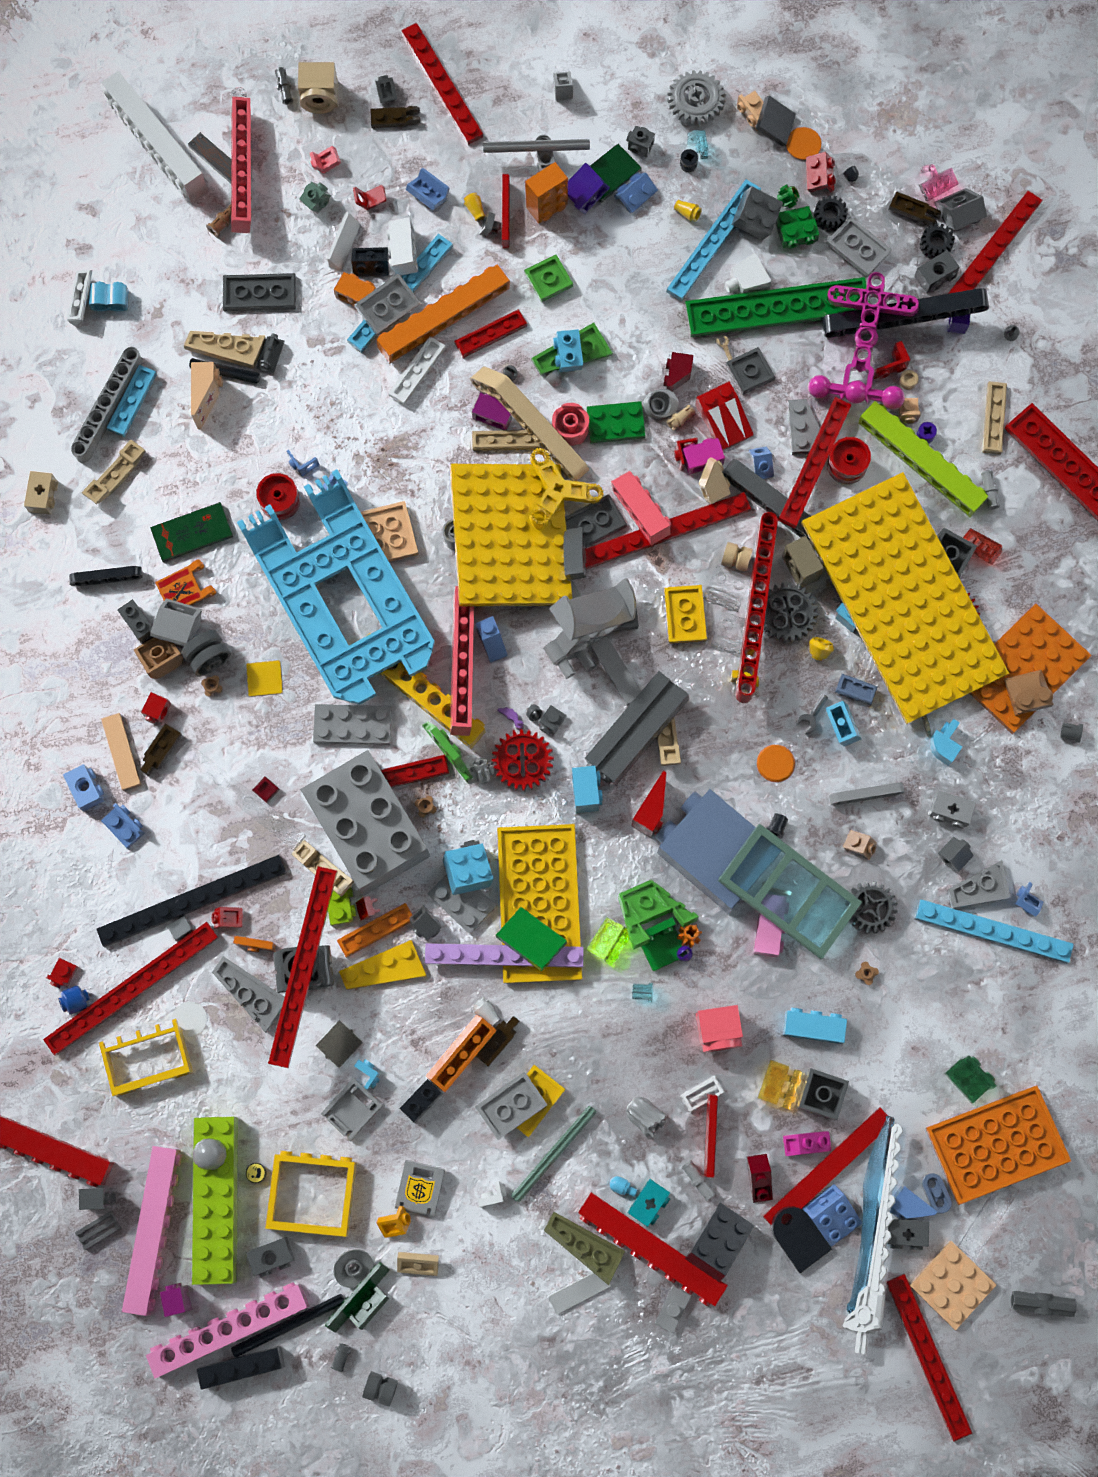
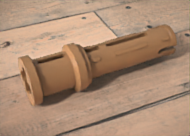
M231 204L226 210L216 215L217 218L211 224L208 223L206 225L207 230L213 236L219 237L220 232L230 225Z

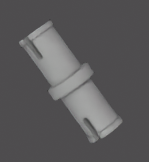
M984 471L981 473L984 490L989 496L987 498L988 510L997 509L1000 507L997 496L998 487L995 486L993 471Z
M692 1160L681 1167L691 1179L693 1187H697L706 1201L716 1194L706 1181V1176L700 1173Z

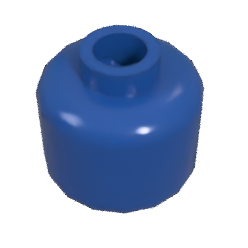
M79 986L62 991L61 997L58 998L63 1012L67 1011L70 1015L86 1009V1001L90 1000L86 989L82 990Z

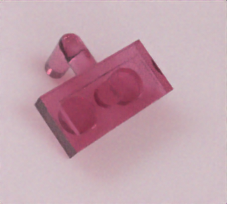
M933 164L921 167L922 173L930 172L932 177L919 184L925 201H930L959 184L952 168H948L938 174Z

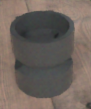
M371 1371L362 1398L371 1401L378 1399L379 1404L390 1407L398 1380L390 1377L383 1379L381 1374Z

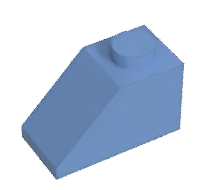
M493 616L475 623L477 633L490 663L507 657L501 634Z
M901 1186L894 1195L895 1204L890 1210V1213L898 1219L901 1217L908 1219L932 1216L937 1213L935 1209L905 1186Z

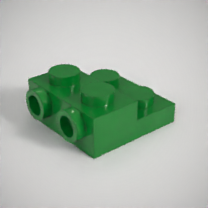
M810 206L779 212L776 227L783 249H793L803 244L811 245L818 241L819 231L815 218L813 219Z

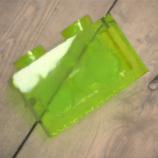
M606 917L586 951L612 966L618 959L623 946L629 941L627 928Z

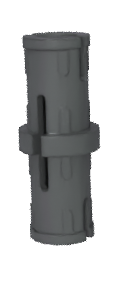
M279 67L274 71L277 78V89L280 91L282 103L289 105L293 102L290 90L291 84L287 79L286 69Z

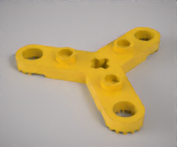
M536 448L531 453L530 462L546 488V491L530 514L529 519L533 526L538 528L544 527L562 500L593 504L600 502L604 493L599 484L564 480L547 451ZM535 455H542L544 461H537ZM555 487L562 489L560 493L559 491H554ZM595 490L598 493V497L591 496L589 491ZM535 514H541L544 520L537 521Z

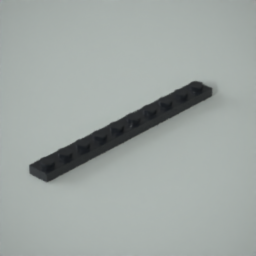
M276 855L96 928L102 946L107 947L287 873L280 855Z

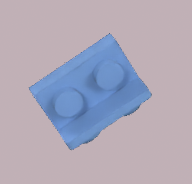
M115 803L113 805L115 808L101 821L129 849L145 834L141 829L144 826L136 818L132 820L128 816L131 812L124 805L119 806Z

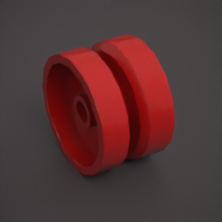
M856 437L839 439L833 445L827 460V470L830 476L842 484L859 482L864 477L871 461V452L868 445Z
M272 473L265 476L259 482L256 489V498L266 516L271 518L265 510V507L269 504L279 520H286L298 511L300 495L294 481L289 476L281 473Z

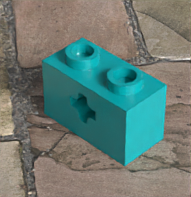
M649 1179L627 1213L648 1227L649 1224L653 1226L660 1216L657 1214L661 1207L665 1208L671 1198L668 1195L670 1192ZM653 1198L655 1208L650 1207L646 1209V1199L651 1200Z

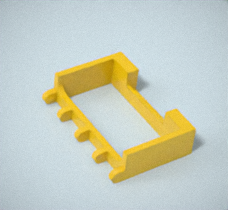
M172 1019V1028L161 1031L160 1025L156 1024V1033L143 1037L141 1031L137 1030V1038L124 1043L122 1037L118 1036L116 1037L118 1044L108 1048L105 1047L104 1041L99 1042L112 1096H122L134 1092L141 1087L193 1073L182 1028L179 1027L177 1019ZM175 1032L183 1066L118 1086L109 1052Z

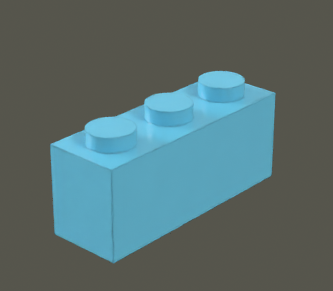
M791 1008V1011L785 1012L783 1036L837 1044L845 1043L847 1019L842 1018L841 1014L830 1013V1016H823L820 1011H810L809 1014L802 1013L803 1009Z

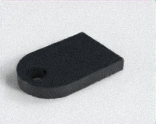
M787 1206L780 1209L773 1217L771 1224L772 1234L799 1273H802L832 1250L815 1223L801 1208ZM786 1213L790 1214V1223L783 1224L781 1221L782 1216Z

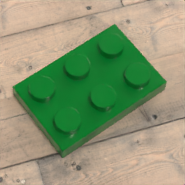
M642 401L587 406L590 443L645 438Z

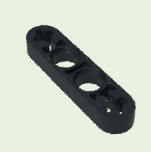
M126 566L75 572L69 574V585L78 587L138 580L143 578L142 567Z

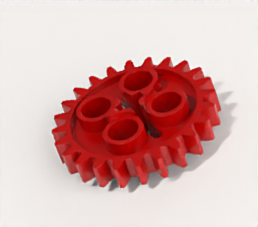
M520 729V734L513 730V736L506 733V740L500 738L501 745L495 744V748L498 751L492 752V755L497 757L491 759L493 764H497L493 767L494 771H499L496 777L502 776L501 783L503 784L507 781V788H510L513 784L515 791H517L519 786H522L523 791H525L526 786L533 790V784L540 787L539 780L546 782L544 775L550 776L551 773L547 769L553 768V765L549 763L554 761V757L548 756L553 753L552 749H547L549 742L543 744L544 736L538 739V732L532 736L530 729L526 734L523 733V729ZM520 744H524V757H525V776H524V777L521 776V761H520V759H521V752H520ZM533 746L537 749V752L529 754L527 749ZM515 747L518 749V752L515 755H510L507 752L508 749ZM530 765H535L538 770L535 773H530L527 768ZM511 766H516L519 770L517 773L511 774L508 769Z

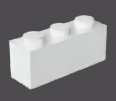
M410 217L389 221L387 237L390 241V244H388V251L391 255V259H389L390 269L394 270L395 274L399 273L400 276L418 272L415 230Z

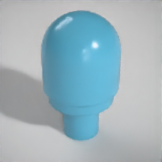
M620 1176L613 1177L610 1180V1188L613 1192L624 1196L627 1193L635 1197L637 1189L631 1187L628 1180Z

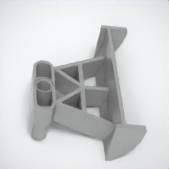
M627 578L623 579L615 587L570 600L567 596H563L549 608L563 631L543 649L555 666L558 665L566 679L576 674L568 660L579 658L586 671H591L597 664H595L588 653L589 647L620 625L634 620L636 597L634 589Z

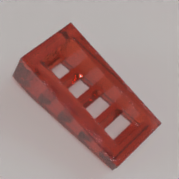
M970 528L963 538L970 541L974 536L975 539L972 543L975 545L981 541L979 546L976 547L974 554L993 565L1002 553V545Z

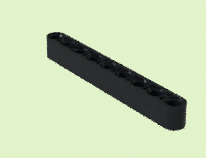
M978 288L917 299L919 310L914 316L880 313L877 330L987 311L989 309L987 290L985 288ZM900 302V309H902L903 302ZM897 303L887 304V306L894 307ZM909 303L908 309H911L913 303ZM857 309L825 315L822 318L824 336L834 338L856 334V331L860 328V323H862V310ZM871 315L865 318L867 323H872L875 320V317Z

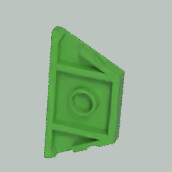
M429 721L425 722L422 727L464 780L468 782L472 779V775L461 759V751L455 744H450L447 733L443 729L439 730L437 726Z

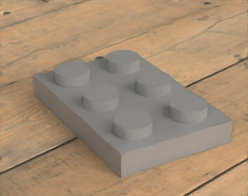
M851 216L826 242L831 249L866 277L882 263L892 250Z
M398 273L354 306L377 336L419 306L420 302Z
M447 874L427 893L468 934H471L497 907L481 890L452 895Z
M523 1072L479 1103L475 1108L497 1140H500L546 1107L547 1103L527 1074Z

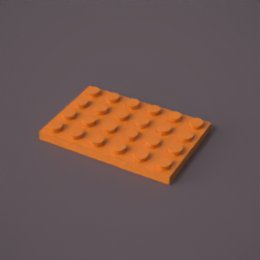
M1035 603L994 644L1009 674L969 694L1013 734L1036 711L1015 716L1004 679L1042 670L1047 686L1054 694L1092 655Z
M1037 1085L925 1128L958 1205L1071 1162Z

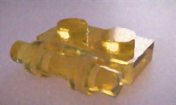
M770 1060L757 1098L777 1105L779 1098L784 1099L782 1107L790 1110L791 1104L794 1103L796 1098L794 1095L797 1086H800L802 1071L794 1069L793 1075L790 1076L787 1074L789 1066ZM785 1081L790 1082L787 1093L782 1092Z

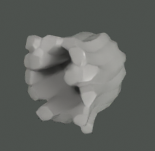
M635 1097L626 1108L629 1120L646 1137L651 1136L653 1138L656 1135L655 1131L659 1129L658 1126L663 1128L666 1123L667 1115L659 1111L650 1100L644 1097Z

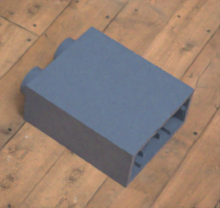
M711 789L703 797L694 791L680 808L687 814L678 826L669 820L655 836L662 843L658 848L657 854L729 914L741 898L722 885L718 879L756 827ZM760 836L730 880L748 892L781 851Z

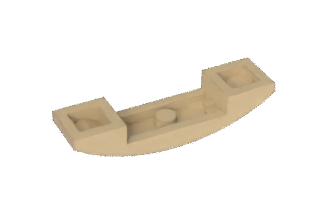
M130 440L119 451L120 456L97 481L94 479L82 491V494L96 505L102 502L131 474L143 457L145 449L133 440Z
M674 717L657 737L661 766L681 764Z
M305 840L291 854L314 875L316 874L317 866L337 870L333 891L341 897L354 883L350 877L339 870Z

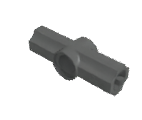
M1012 1291L1011 1309L1031 1311L1041 1315L1052 1316V1314L1075 1317L1077 1304L1074 1298L1053 1296V1294L1035 1292L1034 1294Z

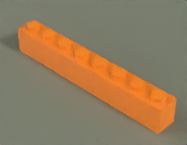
M498 264L486 268L482 274L473 276L463 286H457L453 292L441 296L434 304H428L418 314H412L405 322L398 323L389 332L380 334L376 339L377 348L389 364L426 342L430 336L434 337L509 290V278Z

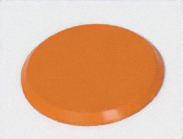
M799 127L790 132L786 148L793 157L806 160V157L819 153L822 144L821 138L813 129Z
M770 745L759 753L757 768L761 776L766 780L781 782L792 775L795 768V759L786 747Z

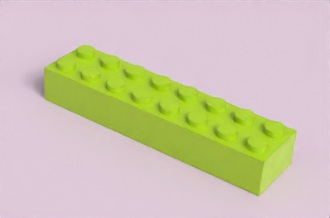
M238 1117L194 1118L193 1150L196 1144L203 1139L219 1140L226 1148V1159L224 1164L215 1170L201 1169L193 1161L192 1285L233 1284L237 1282Z

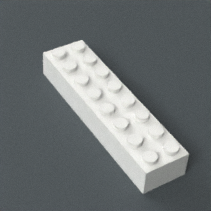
M117 71L102 81L101 84L104 89L102 93L107 99L108 106L111 110L115 109L117 111L116 115L122 123L124 121L127 123L126 127L129 132L138 137L137 141L142 148L146 147L148 149L147 153L153 161L157 160L158 167L163 173L166 172L169 175L168 179L173 186H178L181 196L184 199L187 198L192 203L207 193L208 188L202 172L123 75Z

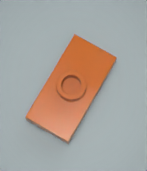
M234 936L233 943L236 946L248 947L247 951L259 953V950L275 952L276 945L271 941Z

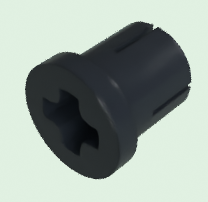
M775 813L770 825L766 829L779 839H782L785 834L784 829L788 818L782 814Z

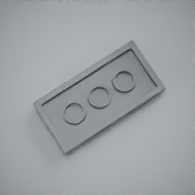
M315 704L313 742L390 745L392 707Z

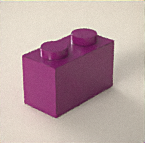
M480 393L472 410V419L503 431L508 430L513 416L498 399L488 394Z
M180 1282L165 1286L166 1291L160 1292L165 1317L193 1310L188 1285L182 1286Z

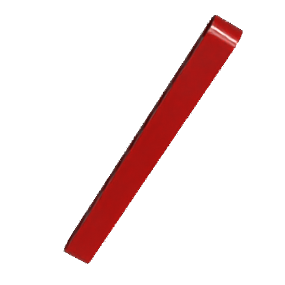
M766 512L762 515L757 531L735 697L740 703L750 702L756 689L778 518L772 512ZM751 621L757 622L758 625L751 623ZM749 638H753L756 642L750 641ZM746 655H750V656H752L754 659H750V658H748ZM744 672L750 673L751 676H746ZM742 690H747L749 693H743Z

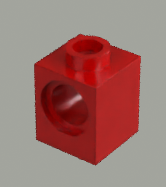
M150 692L141 711L145 717L144 720L152 724L156 722L162 724L172 703L167 698Z

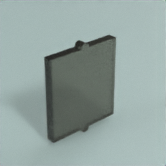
M339 1020L316 1044V1047L326 1055V1059H330L340 1068L363 1042L353 1033L352 1029L347 1028Z

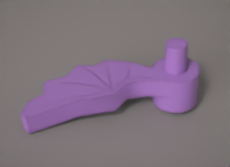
M507 707L504 709L498 708L499 713L514 722L517 730L520 731V729L524 728L523 722L518 720L517 712Z

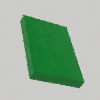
M522 907L515 912L496 934L497 939L540 971H543L567 944L566 939Z

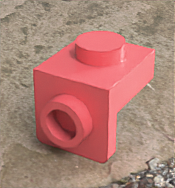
M333 146L319 154L313 151L310 153L312 167L323 174L341 164L337 150Z

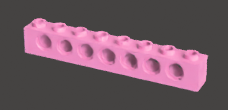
M292 1282L283 1286L284 1291L278 1294L273 1291L264 1295L265 1300L257 1303V1300H253L245 1304L246 1309L238 1311L236 1308L226 1313L227 1318L219 1320V1317L208 1321V1326L203 1329L197 1326L189 1330V1335L184 1338L178 1335L169 1339L170 1344L164 1347L161 1343L150 1348L151 1353L147 1354L146 1358L154 1378H158L310 1307L301 1284L295 1285ZM282 1296L287 1297L289 1300L287 1308H282L279 1304ZM263 1305L270 1308L268 1317H264L260 1312ZM244 1314H248L251 1317L249 1326L242 1323V1316ZM225 1323H229L232 1326L231 1334L224 1333L223 1325ZM206 1332H210L213 1335L211 1343H207L204 1340ZM187 1341H191L194 1344L192 1352H188L185 1349ZM169 1349L175 1353L173 1361L168 1360L166 1357V1352Z

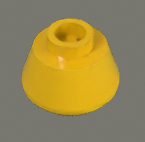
M814 637L809 641V653L816 660L822 661L834 651L833 643L824 638Z

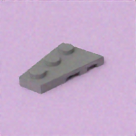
M1001 860L949 888L948 894L951 908L1010 899L1003 861Z

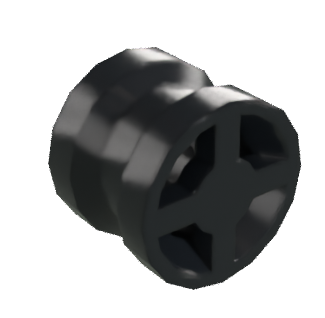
M687 149L681 154L680 167L684 172H693L698 165V154L692 149Z

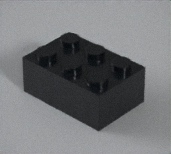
M720 1202L711 1213L685 1259L720 1282L727 1275L755 1225Z

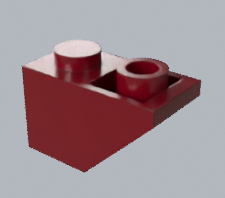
M672 352L671 359L667 358L666 369L669 370V375H665L663 386H666L668 390L673 392L689 381L694 355Z
M767 1154L747 1156L748 1176L753 1203L773 1200L772 1174Z

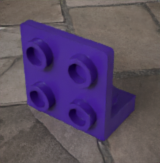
M584 163L568 181V197L574 202V206L580 212L586 214L610 187L587 163Z

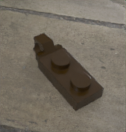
M165 723L144 753L143 761L145 763L140 770L149 776L154 768L158 769L179 741L182 733Z
M513 1016L508 1023L504 1020L495 1027L497 1031L478 1052L476 1057L489 1067L514 1038V1035L517 1033L514 1028L520 1021Z

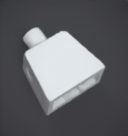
M754 253L731 269V280L724 283L728 292L737 289L741 294L769 290L771 280L757 254Z

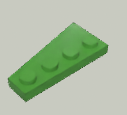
M594 322L579 330L583 363L613 354ZM553 346L531 358L540 375L559 370V367H556L555 356H558L557 349H554Z

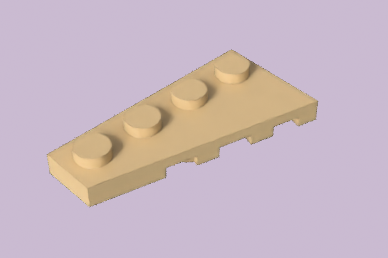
M190 331L184 343V349L254 369L266 341V336L251 337L250 334L235 336L231 335V333L220 335L214 334V332Z

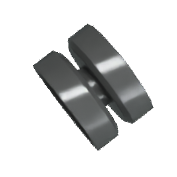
M216 630L205 631L197 635L182 648L181 654L187 662L191 663L190 667L196 676L207 675L215 671L231 656L227 646L221 643L222 639Z

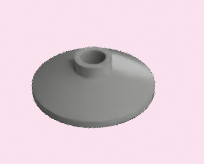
M360 1249L348 1250L336 1260L333 1268L334 1277L340 1285L347 1288H355L368 1276L370 1270L374 1267V1263L367 1252Z

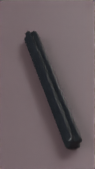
M338 1294L233 1346L231 1352L234 1357H238L341 1306L345 1299L342 1294Z

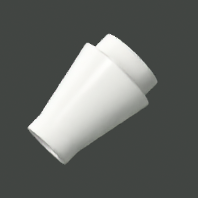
M482 997L472 1006L473 1012L484 1018L491 1026L500 1020L488 999L486 1000Z

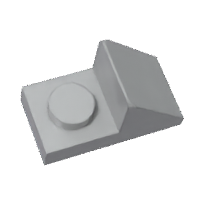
M571 72L553 73L555 100L573 99Z

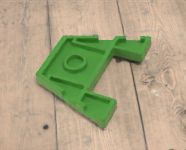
M652 879L618 895L633 949L639 948L650 941L649 936L641 925L672 912L681 926L685 927L696 922L699 916L695 912L691 913L688 911L683 903L671 898V894Z

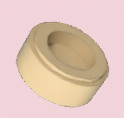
M906 370L901 374L899 383L902 388L911 390L916 387L919 378L916 372Z

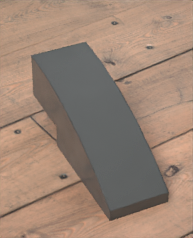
M584 528L566 529L564 532L565 576L567 580L586 578Z

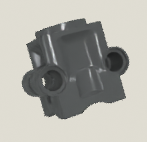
M330 945L319 946L308 991L326 989L334 985L333 968L330 967V964H332ZM297 947L284 948L273 953L275 971H277V974H275L277 993L286 992Z

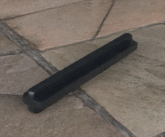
M191 358L190 361H189V367H190V369H191V363H192V362H208V361H203V360ZM214 363L215 367L219 368L221 376L252 383H259L260 373Z

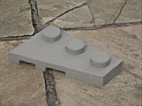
M807 399L788 400L792 455L809 454L820 428Z

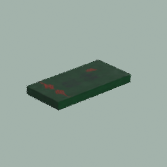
M221 502L150 527L162 562L233 537Z

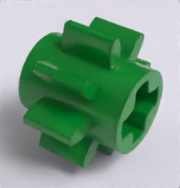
M787 184L781 187L780 191H778L777 199L783 202L782 207L788 206L790 209L797 205L796 202H798L800 196L796 187H789Z

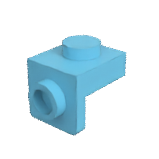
M366 1059L363 1062L358 1060L354 1067L370 1077L364 1088L368 1091L370 1088L374 1089L380 1081V1078H378L380 1073L373 1069L375 1065Z

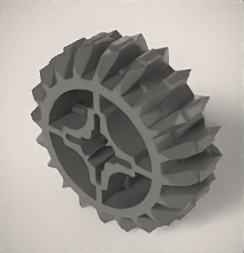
M865 881L864 887L859 883L857 885L858 890L854 887L851 889L856 898L859 895L863 898V907L858 911L856 910L851 919H854L853 927L857 924L860 925L858 931H862L865 927L866 934L870 933L871 928L874 934L878 933V928L883 932L885 930L884 925L890 927V921L896 919L892 914L898 913V910L892 907L898 905V903L891 902L895 895L889 896L887 894L890 892V888H887L885 891L882 890L884 884L881 883L877 887V882L873 881L870 887L869 882ZM867 892L875 893L882 899L874 900ZM845 901L844 905L848 906L849 903ZM878 904L873 910L864 911L867 906ZM885 904L886 914L881 920L879 917V907ZM868 915L875 923L867 922L860 916Z

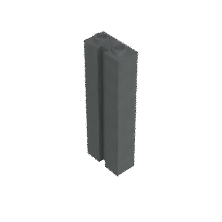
M658 671L585 757L588 763L586 766H595L596 771H600L602 774L601 778L610 785L612 782L616 786L690 699L689 694Z

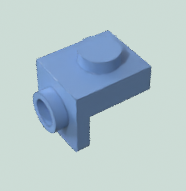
M1029 882L1025 887L1022 885L1018 890L1016 904L1023 908L1025 912L1036 917L1044 902L1029 893L1033 885Z

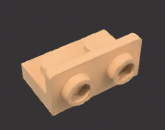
M756 91L745 97L741 94L738 96L737 108L740 113L746 116L748 124L756 128L763 100Z

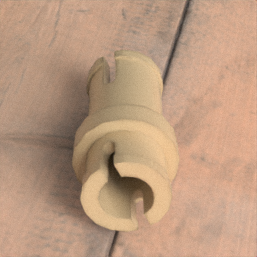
M687 405L679 413L672 415V418L667 421L668 426L672 427V430L682 427L685 421L695 415V410L690 405Z

